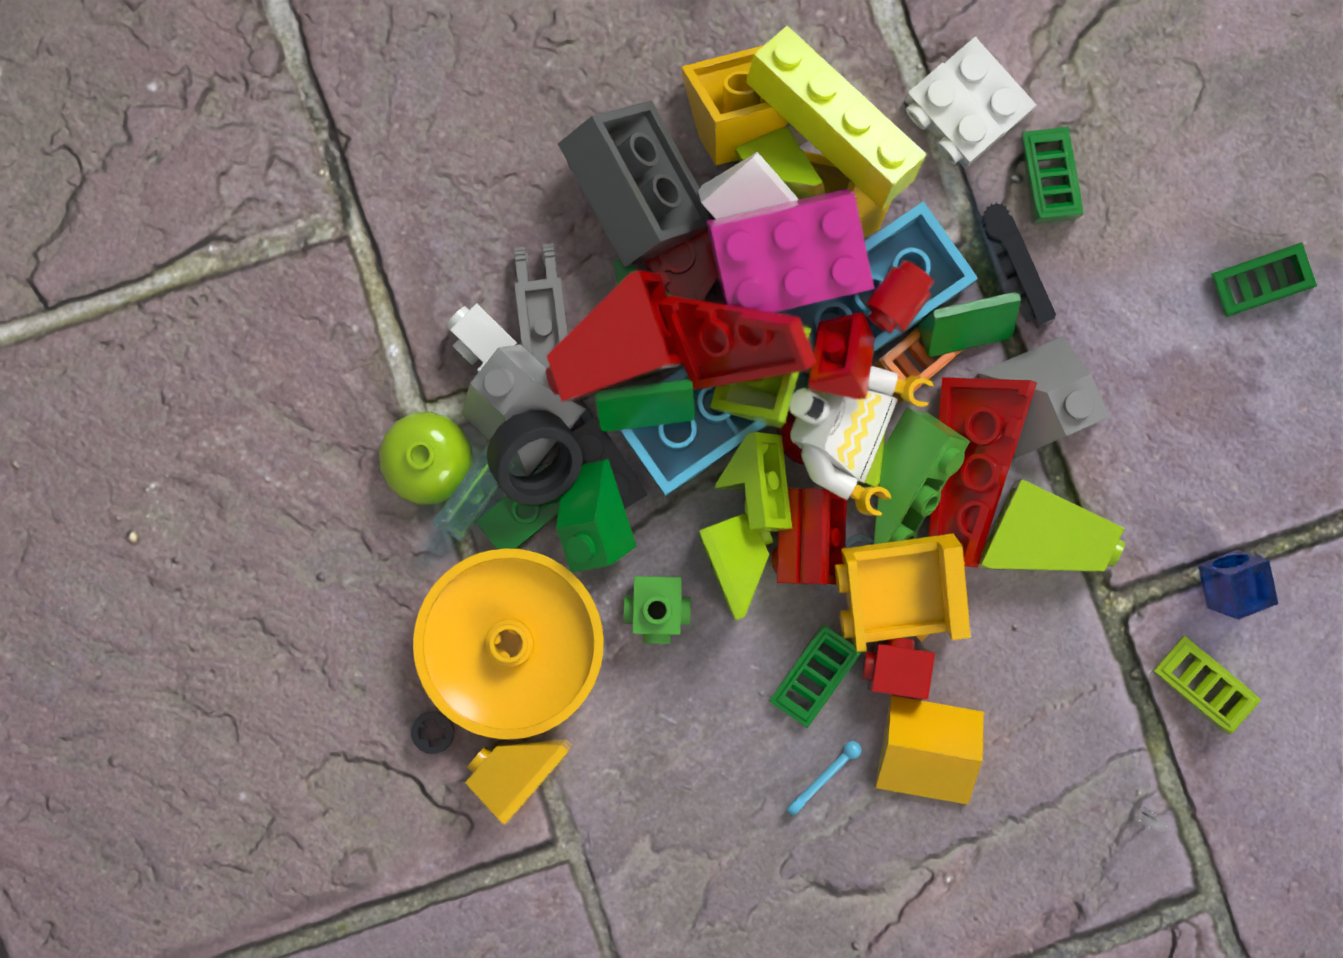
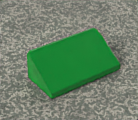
M1013 292L933 310L918 325L926 354L933 357L1008 340L1012 337L1021 302L1019 293Z
M689 379L601 390L595 393L600 428L605 432L687 422L695 418L692 381H689Z

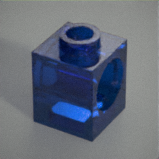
M1235 550L1198 565L1207 609L1240 620L1279 604L1269 559Z

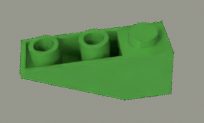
M906 407L884 445L879 487L885 488L890 493L891 499L884 500L878 497L877 510L883 514L876 515L874 544L917 539L916 533L925 517L930 515L938 506L941 499L940 492L948 478L958 471L964 461V451L970 441L929 413Z

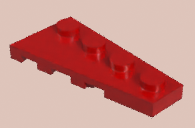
M942 377L938 420L968 439L970 443L964 451L965 458L961 467L948 478L940 492V502L930 514L929 537L954 533L963 548L964 567H978L1037 385L1035 381Z

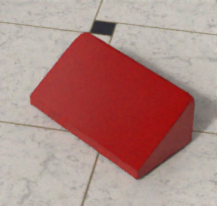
M864 312L818 322L813 352L817 363L811 367L808 382L811 390L863 400L867 398L875 338Z

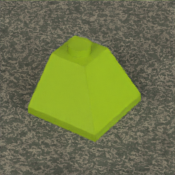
M746 513L709 526L698 532L729 611L735 621L746 616L769 557L766 546L773 543L770 531L750 530L749 519Z

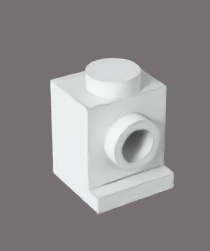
M477 303L470 310L466 306L462 307L446 324V327L458 338L452 346L471 365L478 359L483 363L477 369L478 372L497 348L518 345Z

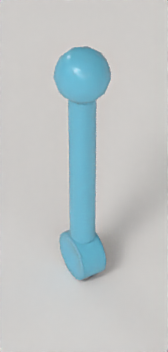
M856 741L847 742L844 745L843 753L799 797L791 802L786 811L791 816L800 811L805 803L850 759H857L861 755L862 749L860 744Z

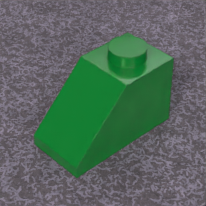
M609 459L582 464L576 481L568 491L561 495L556 530L570 572L610 566L637 547Z

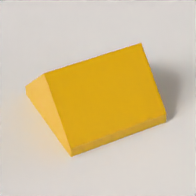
M891 695L875 788L968 805L983 762L984 712Z

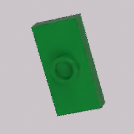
M548 462L545 465H543L540 469H538L534 474L539 473L546 467H548ZM505 496L478 518L475 523L497 549H517L558 516L561 496L540 505H523Z

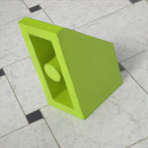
M787 126L735 147L739 163L758 152L798 199L825 194L823 181Z

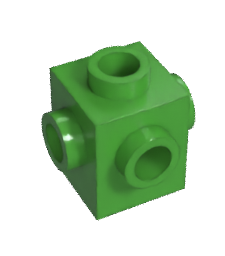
M634 576V595L624 596V624H633V634H643L642 643L671 644V635H680L681 625H690L691 597H681L682 577ZM661 601L665 604L667 612L662 619H653L649 615L648 608L652 602Z

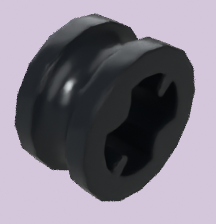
M440 712L421 714L414 721L411 728V737L414 745L420 751L427 754H437L445 751L452 744L455 736V728L452 721ZM435 719L437 726H445L446 737H439L442 743L438 746H431L429 739H421L420 729L421 727H428L425 724L427 720Z

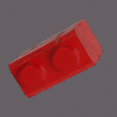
M788 488L792 529L778 531V546L773 550L771 559L772 568L777 574V583L837 585L835 565L843 564L841 549L846 548L847 500L826 488Z

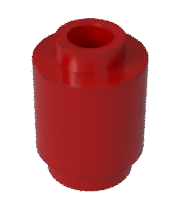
M903 260L898 268H891L865 303L871 311L867 318L875 326L888 334H891L894 329L905 332L931 297L929 290L934 285V280L918 266Z

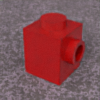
M906 638L889 639L886 641V645L874 643L873 653L865 652L861 679L869 681L868 690L873 692L928 700L935 653L915 650V640Z

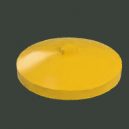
M490 550L478 553L457 563L443 574L430 589L421 605L415 623L413 636L414 661L418 676L427 695L435 706L455 724L470 732L489 738H527L541 734L561 724L588 697L595 685L602 665L604 653L603 626L600 614L589 591L565 566L549 557L528 550Z

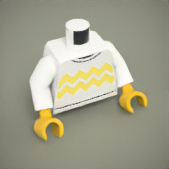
M871 366L866 399H853L814 391L810 387L809 389H800L794 393L789 406L791 413L797 416L790 433L791 440L802 449L801 456L812 481L845 500L849 496L855 499L858 511L864 515H882L883 513L871 507L870 497L872 494H875L881 499L890 500V493L883 487L863 488L857 485V482H865L898 399L892 397L893 392L901 394L902 399L909 404L924 407L929 403L915 399L913 390L920 383L934 387V384L930 380L919 376H910L902 380L898 378V373Z

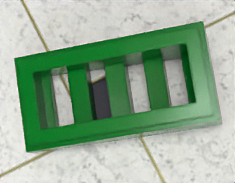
M1069 127L1022 132L1021 137L1032 225L1079 219L1084 213ZM1059 141L1060 150L1036 153L1035 144ZM1061 159L1062 167L1039 170L1038 162ZM1063 177L1064 185L1042 187L1041 179ZM1066 195L1065 203L1045 205L1044 197Z
M1302 242L1211 273L1225 317L1317 287ZM1287 257L1291 258L1299 283L1291 286L1281 260ZM1270 263L1273 264L1281 289L1273 292L1263 267ZM1252 269L1255 270L1263 293L1262 296L1256 298L1253 296L1245 273ZM1235 275L1245 300L1238 304L1235 303L1227 278Z
M821 624L769 699V702L808 728L862 651L856 652L853 644L824 624ZM823 642L844 656L840 664L818 650ZM811 658H814L833 672L829 680L807 665ZM801 673L822 687L818 695L796 681ZM790 688L812 703L807 711L785 696Z

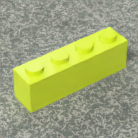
M788 26L754 53L746 83L881 209L886 207L915 180L926 153Z

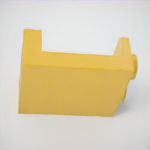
M954 533L841 549L843 564L835 565L838 593H846L847 610H840L841 630L844 639L851 638L856 652L866 651L867 642L947 632L952 640L971 638L963 548Z

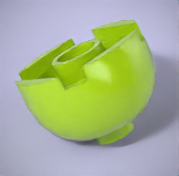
M434 412L412 413L396 421L384 435L379 450L380 471L387 486L402 499L419 505L440 504L454 496L468 482L473 467L472 446L463 429L449 417Z

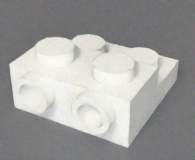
M976 37L970 40L945 63L942 62L912 88L904 100L908 105L906 112L911 120L922 130L928 127L939 139L936 145L943 156L952 164L959 162L964 169L969 167L1037 106Z

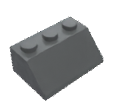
M652 100L593 115L558 143L569 168L578 180L592 210L597 215L624 267L655 258L707 230L706 221L715 219L701 203L698 193L700 188Z

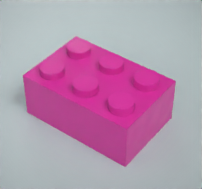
M848 189L706 221L725 305L773 313L874 289L855 194Z

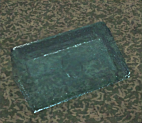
M488 445L432 522L435 526L459 541L463 539L499 488L488 467L486 457ZM512 463L510 464V468H509L510 471L512 470V468H513V466H514V464H512Z

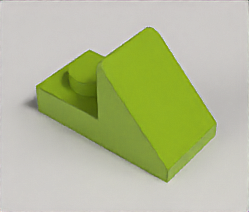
M758 432L749 433L745 436L718 479L715 489L745 490V512L749 519L750 530L781 531L792 529L782 435Z

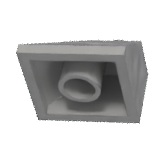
M1063 336L977 373L978 378L1032 380L1037 382L1013 456L1014 459L1110 417L1090 372Z
M520 344L497 348L471 381L462 415L490 440L502 423L513 415L529 410H542L561 417L570 429L586 410L587 406L580 400L562 402L560 395H555L549 387L546 378V368ZM539 439L529 442L518 450L511 462L526 476H530L538 469L558 442L555 439Z

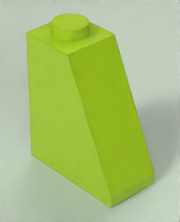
M1020 479L1014 482L985 543L978 567L994 570L1105 571L1107 565L1112 567L1116 565L1124 550L1125 541L1120 538L1125 528Z

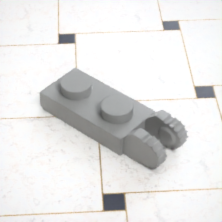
M554 243L543 244L542 260L543 265L546 267L547 279L529 281L528 268L530 264L528 253L525 247L514 248L518 283L514 284L521 343L545 368L550 367L546 355L568 335L561 277L558 278Z

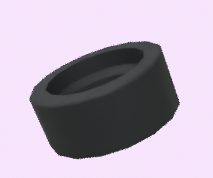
M529 410L519 413L502 423L489 440L486 453L489 470L500 489L509 499L523 505H540L555 500L564 494L578 478L583 462L581 446L561 417L542 410ZM539 439L557 440L560 445L558 454L544 470L530 476H515L510 472L511 460L518 450L526 444Z

